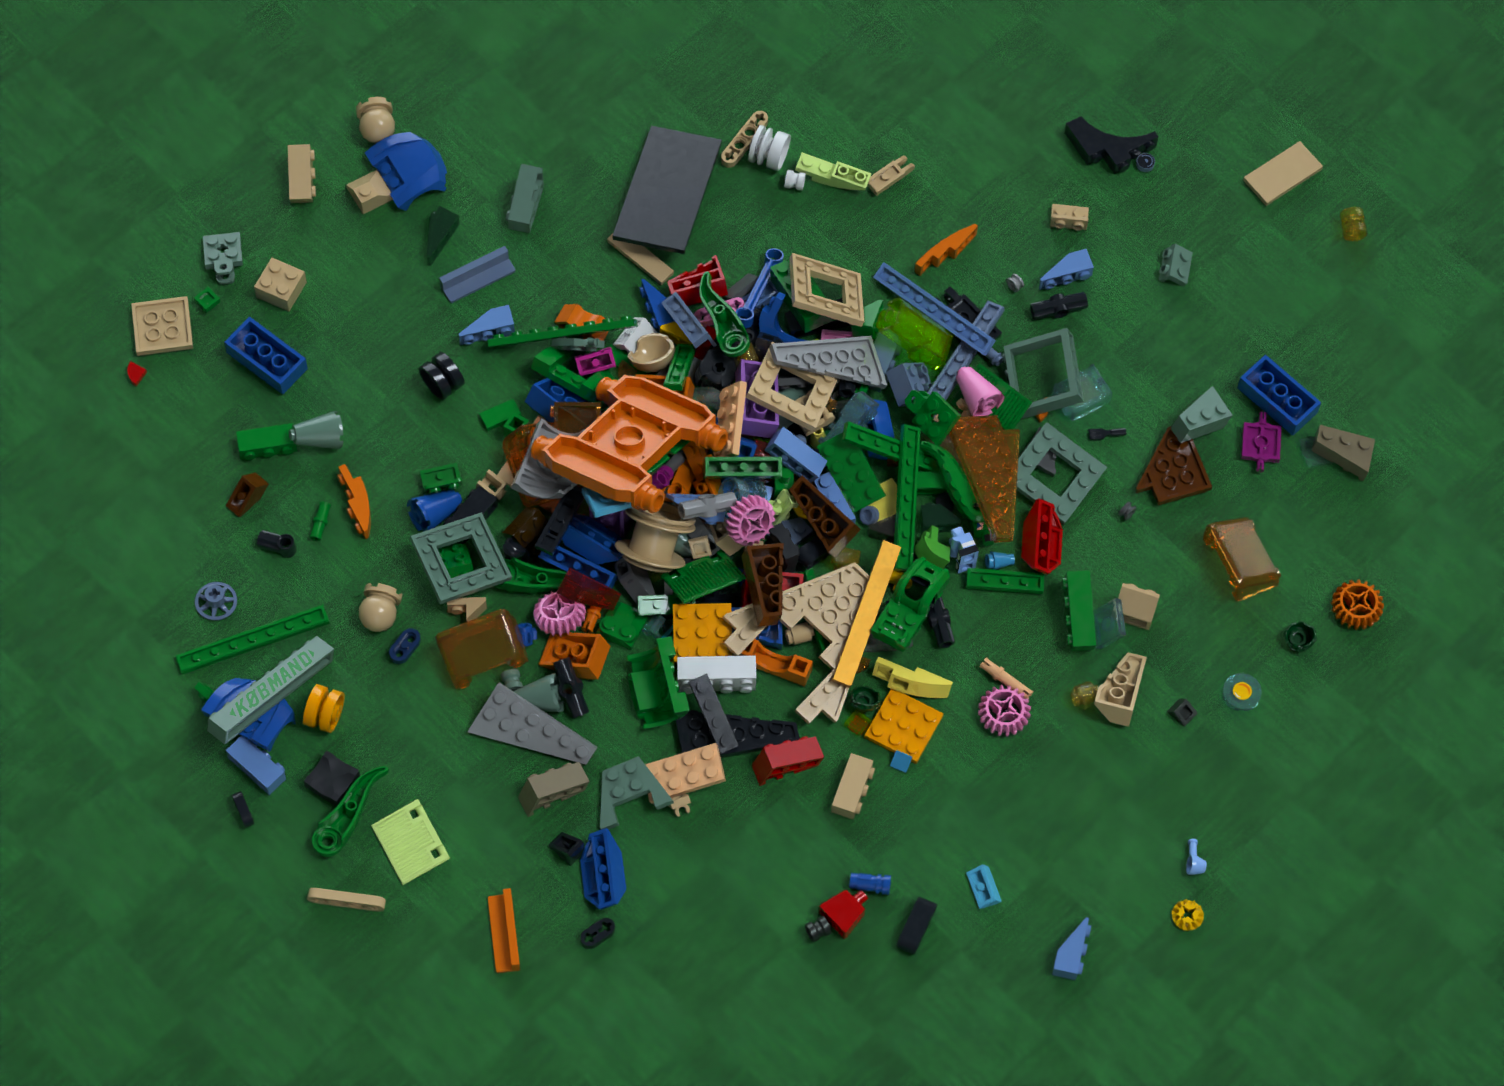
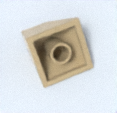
M378 169L346 185V188L363 214L393 200L390 195L392 192Z

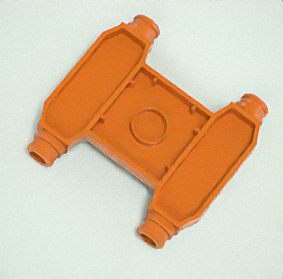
M624 374L619 380L604 377L599 381L595 391L596 398L607 404L609 408L578 437L560 433L554 439H548L546 436L541 435L534 440L530 452L533 459L539 460L544 467L569 479L572 483L580 484L614 501L631 502V506L634 509L648 510L650 513H655L662 507L665 494L663 490L657 489L652 484V475L647 471L681 439L694 441L696 447L700 449H712L714 452H719L727 443L728 432L716 424V415L705 404L644 377L627 376Z

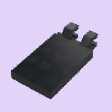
M951 286L948 287L943 295L950 303L947 306L973 324L981 310L965 294L959 296ZM994 326L989 336L996 340L1001 336L1002 332ZM951 333L959 342H961L960 338Z

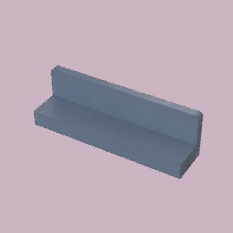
M503 246L440 277V287L449 302L454 303L515 273V268L509 260L507 248Z
M677 292L661 303L695 348L706 340H709L713 347L717 345Z

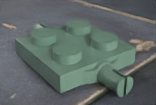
M552 338V346H559V350L597 352V348H604L605 342L598 338Z

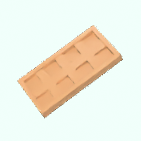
M738 381L723 388L720 392V409L717 413L718 425L720 428L727 430L728 440L721 451H713L714 457H736L739 455L747 382Z
M716 743L645 764L671 798L726 781L719 748ZM648 793L649 802L653 804L652 795Z

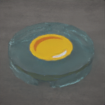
M1244 673L1230 676L1224 683L1222 691L1226 704L1237 711H1249L1256 707L1262 694L1259 682L1251 675Z

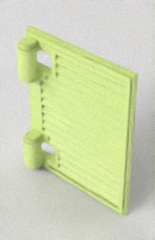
M418 799L371 825L403 885L450 859ZM415 809L418 817L413 819L410 812ZM437 849L440 856L434 859L431 851Z

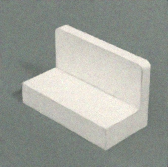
M634 317L633 319H637L638 327L625 329L613 345L620 350H626L628 353L630 351L635 353L637 341L641 336L657 333L646 318Z

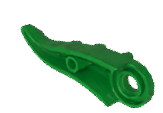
M706 271L701 278L699 295L706 311L712 318L717 341L726 356H741L748 350L750 338L737 313L712 289V277ZM734 342H740L737 347H731Z
M920 441V449L929 453L936 461L946 490L962 517L965 518L966 516L970 521L976 523H983L989 520L994 511L992 499L969 479L951 453L934 443ZM975 503H982L984 509L976 511L973 506Z
M513 557L511 560L504 559L512 575V580L494 586L507 590L510 593L524 592L536 594L550 591L555 593L558 589L560 591L566 589L580 592L590 599L595 595L591 586L569 572L537 567Z
M387 766L374 768L358 777L338 806L318 823V828L312 836V847L317 854L331 857L339 853L347 844L358 825L372 786L377 780L389 773ZM330 838L333 840V844L325 846L322 844V841Z

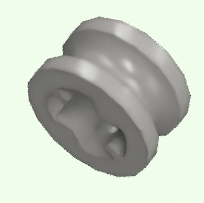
M1012 274L1011 278L1006 279L1008 287L1014 292H1018L1019 288L1024 287L1023 280L1017 274Z

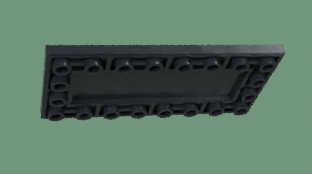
M651 125L613 233V240L685 254L722 145V139Z

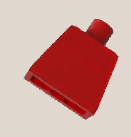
M844 890L819 906L818 913L825 917L827 922L843 939H846L864 917L865 908L862 904L868 900V897L862 890L854 896L848 890Z

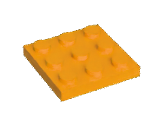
M731 603L673 604V643L676 652L674 663H677V657L732 656V652L723 645L732 634V627L723 619L725 614L732 612Z
M891 689L865 733L864 738L893 753L898 750L912 756L911 762L917 764L942 720L944 713L902 692Z

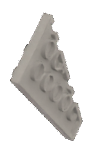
M871 336L774 343L769 347L773 362L776 365L883 389L887 386Z
M500 682L468 730L472 734L582 764H587L598 748Z

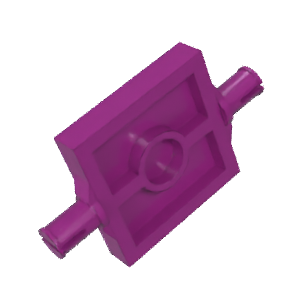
M1263 412L1259 413V422H1244L1242 433L1241 459L1256 461V472L1260 471V473L1264 472V462L1279 463L1282 426L1266 423V412L1264 414Z

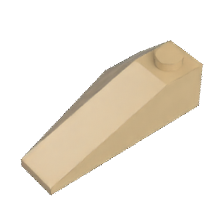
M1128 652L1118 663L1113 673H1110L1107 680L1098 687L1094 705L1109 722L1129 727L1147 657Z

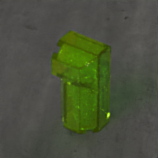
M898 297L889 301L887 304L889 308L887 310L883 309L879 314L876 327L880 329L878 331L904 348L909 353L908 358L912 362H924V365H931L930 369L944 367L954 334Z

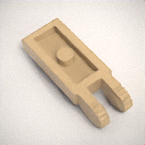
M905 155L901 156L873 174L867 186L877 196L905 177V175L911 173L915 165L910 163L901 169L900 167L907 161Z

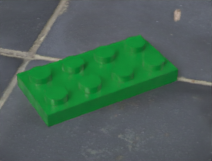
M842 432L821 443L817 448L821 456L827 460L826 465L850 509L855 513L885 497L886 494L862 448L842 441Z

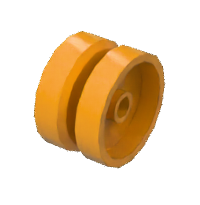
M316 684L305 706L303 724L312 728L319 724L320 730L332 733L343 710L344 692L333 689L329 693L328 687Z

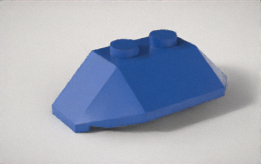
M576 513L562 538L565 546L596 565L618 561L623 555L615 548V542L622 540L621 536L586 515Z
M607 828L589 834V841L580 859L584 897L600 910L617 905L626 891L622 852Z

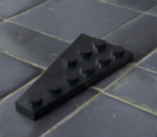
M691 710L685 716L675 721L682 753L715 743L702 713ZM725 714L739 746L720 754V757L760 751L768 744L778 745L786 740L796 741L800 739L796 722L768 721L759 720V718L755 717L751 719Z

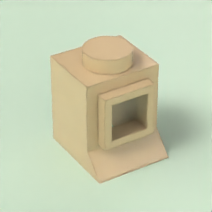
M489 469L485 478L477 482L475 490L480 486L500 500L507 492L505 490L507 483ZM491 484L498 489L496 492L489 488Z

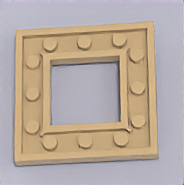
M792 253L789 258L792 306L862 327L865 321L861 273ZM811 277L841 285L843 303L812 294Z
M768 348L746 398L814 432L838 378L776 365ZM780 368L814 384L805 406L771 389Z

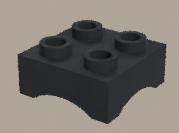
M779 523L774 525V528L769 529V538L764 545L784 543L782 572L793 573L798 563L800 550L797 544L792 542L788 528Z
M326 751L315 769L304 780V785L307 789L337 807L350 786L360 777V772L358 769L338 759L329 751Z

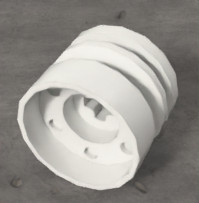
M760 125L750 144L749 162L754 163L757 160V164L761 165L766 158L767 168L779 171L787 156L791 135L778 131L773 138V129L768 128L766 131V126Z

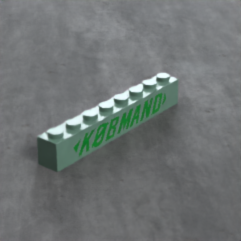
M318 636L311 641L308 640L298 651H293L290 657L280 661L273 670L267 671L260 680L254 681L247 690L241 691L235 699L225 703L222 709L212 713L208 718L207 731L223 744H226L330 664L333 659L334 648Z

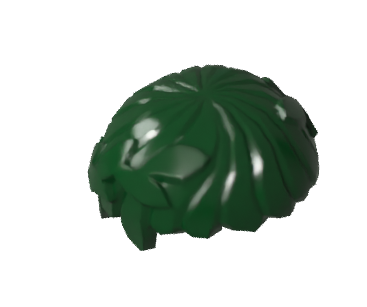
M1303 621L1290 624L1284 632L1287 645L1297 652L1306 651L1311 648L1317 638L1314 627Z
M859 686L853 689L850 694V704L859 712H871L880 706L879 691L875 692L871 687Z

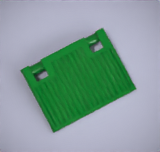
M979 363L974 370L1004 395V401L999 408L995 406L991 409L993 413L984 417L987 422L980 427L997 441L1004 444L1033 402ZM960 390L950 405L962 414L963 410L956 404L958 400L964 398ZM998 424L1005 429L1002 434L995 430Z
M723 550L718 551L715 558L711 559L709 556L687 563L684 567L675 569V574L669 575L667 572L661 574L665 583L668 584L683 604L746 579L745 575Z

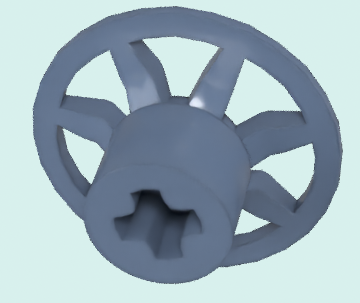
M222 582L208 583L196 594L195 606L202 617L208 620H222L234 612L237 606V595L228 584ZM227 589L232 593L233 597L225 596ZM199 598L206 601L201 608L198 604ZM225 602H233L230 610L224 605ZM212 607V616L206 615L202 611ZM220 607L226 614L216 616L217 608Z

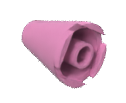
M962 367L958 370L956 380L973 417L982 419L993 413L991 409L995 406L997 408L1001 406L1004 401V395L1000 390L971 367Z

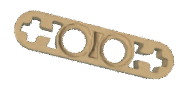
M764 111L753 113L722 152L721 163L723 166L731 168L739 162L750 148L754 136L746 135L745 131L753 130L756 133L760 125L767 126V113ZM741 142L745 146L738 149L735 147V144ZM732 151H733V152H734L733 158H732V159H729V160H726V157L729 158V157L732 155Z
M310 888L307 900L312 903L379 912L384 911L386 899L380 896L321 888Z

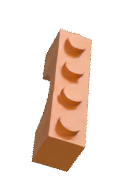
M756 639L739 655L756 656L757 669L804 687L812 671V660L796 654L792 656L776 654L766 649Z

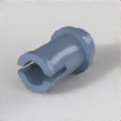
M991 347L985 357L991 361L992 365L999 366L1003 362V354L998 353Z

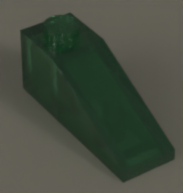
M439 206L437 211L432 212L429 219L430 226L426 255L429 266L434 263L460 225L459 215Z

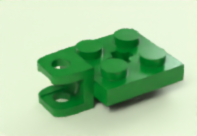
M911 390L905 399L906 406L913 413H917L912 422L918 428H921V431L936 445H941L961 417L938 392L933 391L929 395L926 391ZM938 414L937 418L939 421L934 422V415Z

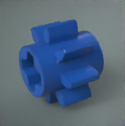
M530 623L518 624L517 629L513 630V639L520 646H530L533 644V640H537V630L535 627L532 628Z

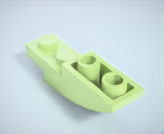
M803 152L795 171L811 176L812 181L849 190H866L871 177L869 172L838 161L836 164Z

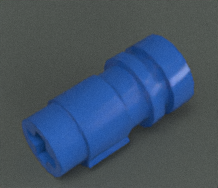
M851 873L850 889L875 891L876 894L882 892L883 895H889L891 875H884L883 877L882 874L875 876L865 873Z

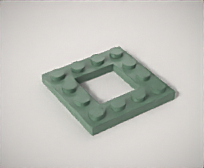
M1046 422L1004 476L1003 480L1033 503H1035L1036 499L1040 498L1054 504V511L1059 517L1060 523L1064 525L1107 467ZM1049 450L1079 471V474L1061 497L1030 475Z
M482 512L410 536V541L440 604L512 580V575ZM471 538L484 568L451 578L438 549Z

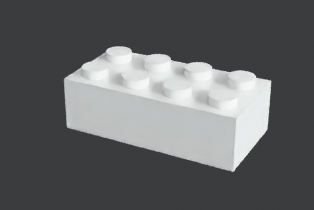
M756 656L677 657L679 692L692 694L693 692L688 682L707 674L715 691H721V693H731L732 691L750 693L752 690H756Z

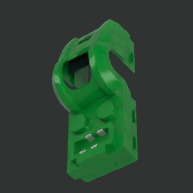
M924 557L916 559L899 579L893 597L872 627L871 634H873V637L904 652L926 619L933 598L935 597L936 603L950 580L948 569H942L926 561ZM910 579L927 587L923 596L917 601L907 597L905 594V587Z

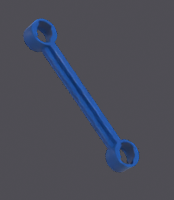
M771 248L766 251L765 265L744 307L736 310L745 328H749L753 324L754 310L771 278L770 267L783 262L784 254L779 249Z

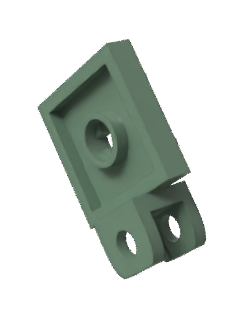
M240 232L203 236L205 268L215 269L218 284L233 283L235 280L234 266L243 265ZM224 275L229 276L227 279L222 278Z

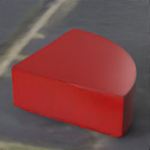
M130 361L127 368L131 383L137 387L147 373L145 368Z

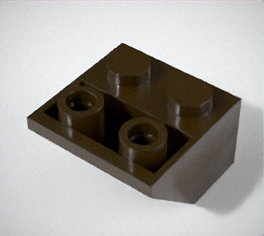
M527 506L502 534L506 539L513 538V541L520 544L524 549L526 548L530 554V561L535 563L541 553L540 550L535 549V544L548 520L539 509ZM550 531L551 534L558 536V534Z

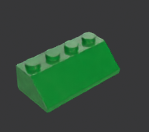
M789 260L770 267L771 282L778 293L786 294L784 302L805 333L834 321L830 317L792 306ZM811 277L812 294L826 298Z

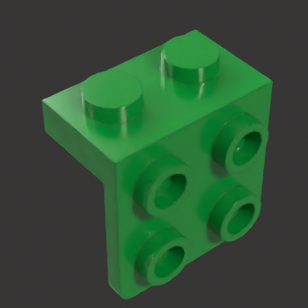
M457 462L419 471L425 494L438 493L443 489L458 490L463 482L462 477L460 478Z
M457 543L453 546L438 549L451 578L473 571L472 561L465 543Z

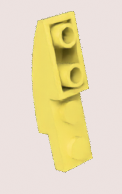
M878 657L872 673L873 676L888 681V688L926 698H948L953 684L952 681L919 667L914 672L881 657Z

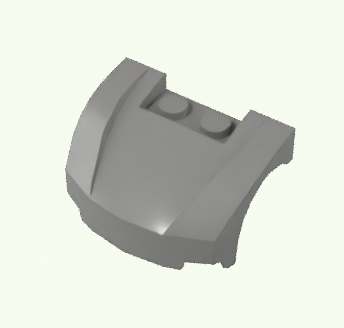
M541 418L535 427L530 439V445L510 488L540 499H558L566 495L576 484L552 472L551 469L544 467L539 460L533 459L530 452L534 440L541 435L546 436L548 439H554L560 433L578 437L585 429L575 434L566 433L555 429Z

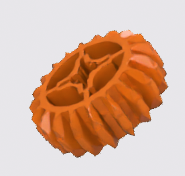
M1351 579L1348 584L1344 582L1341 587H1337L1336 592L1332 596L1331 605L1334 606L1332 613H1337L1336 619H1342L1341 625L1346 622L1348 623V628L1353 625L1355 630L1359 626L1364 630L1367 625L1371 627L1374 622L1379 621V617L1383 613L1384 603H1382L1383 596H1378L1380 591H1374V584L1368 586L1367 581L1362 584L1360 579L1354 583ZM1366 599L1370 601L1372 609L1369 607L1370 605L1366 602ZM1343 600L1346 602L1345 604L1348 605L1349 610L1345 608Z

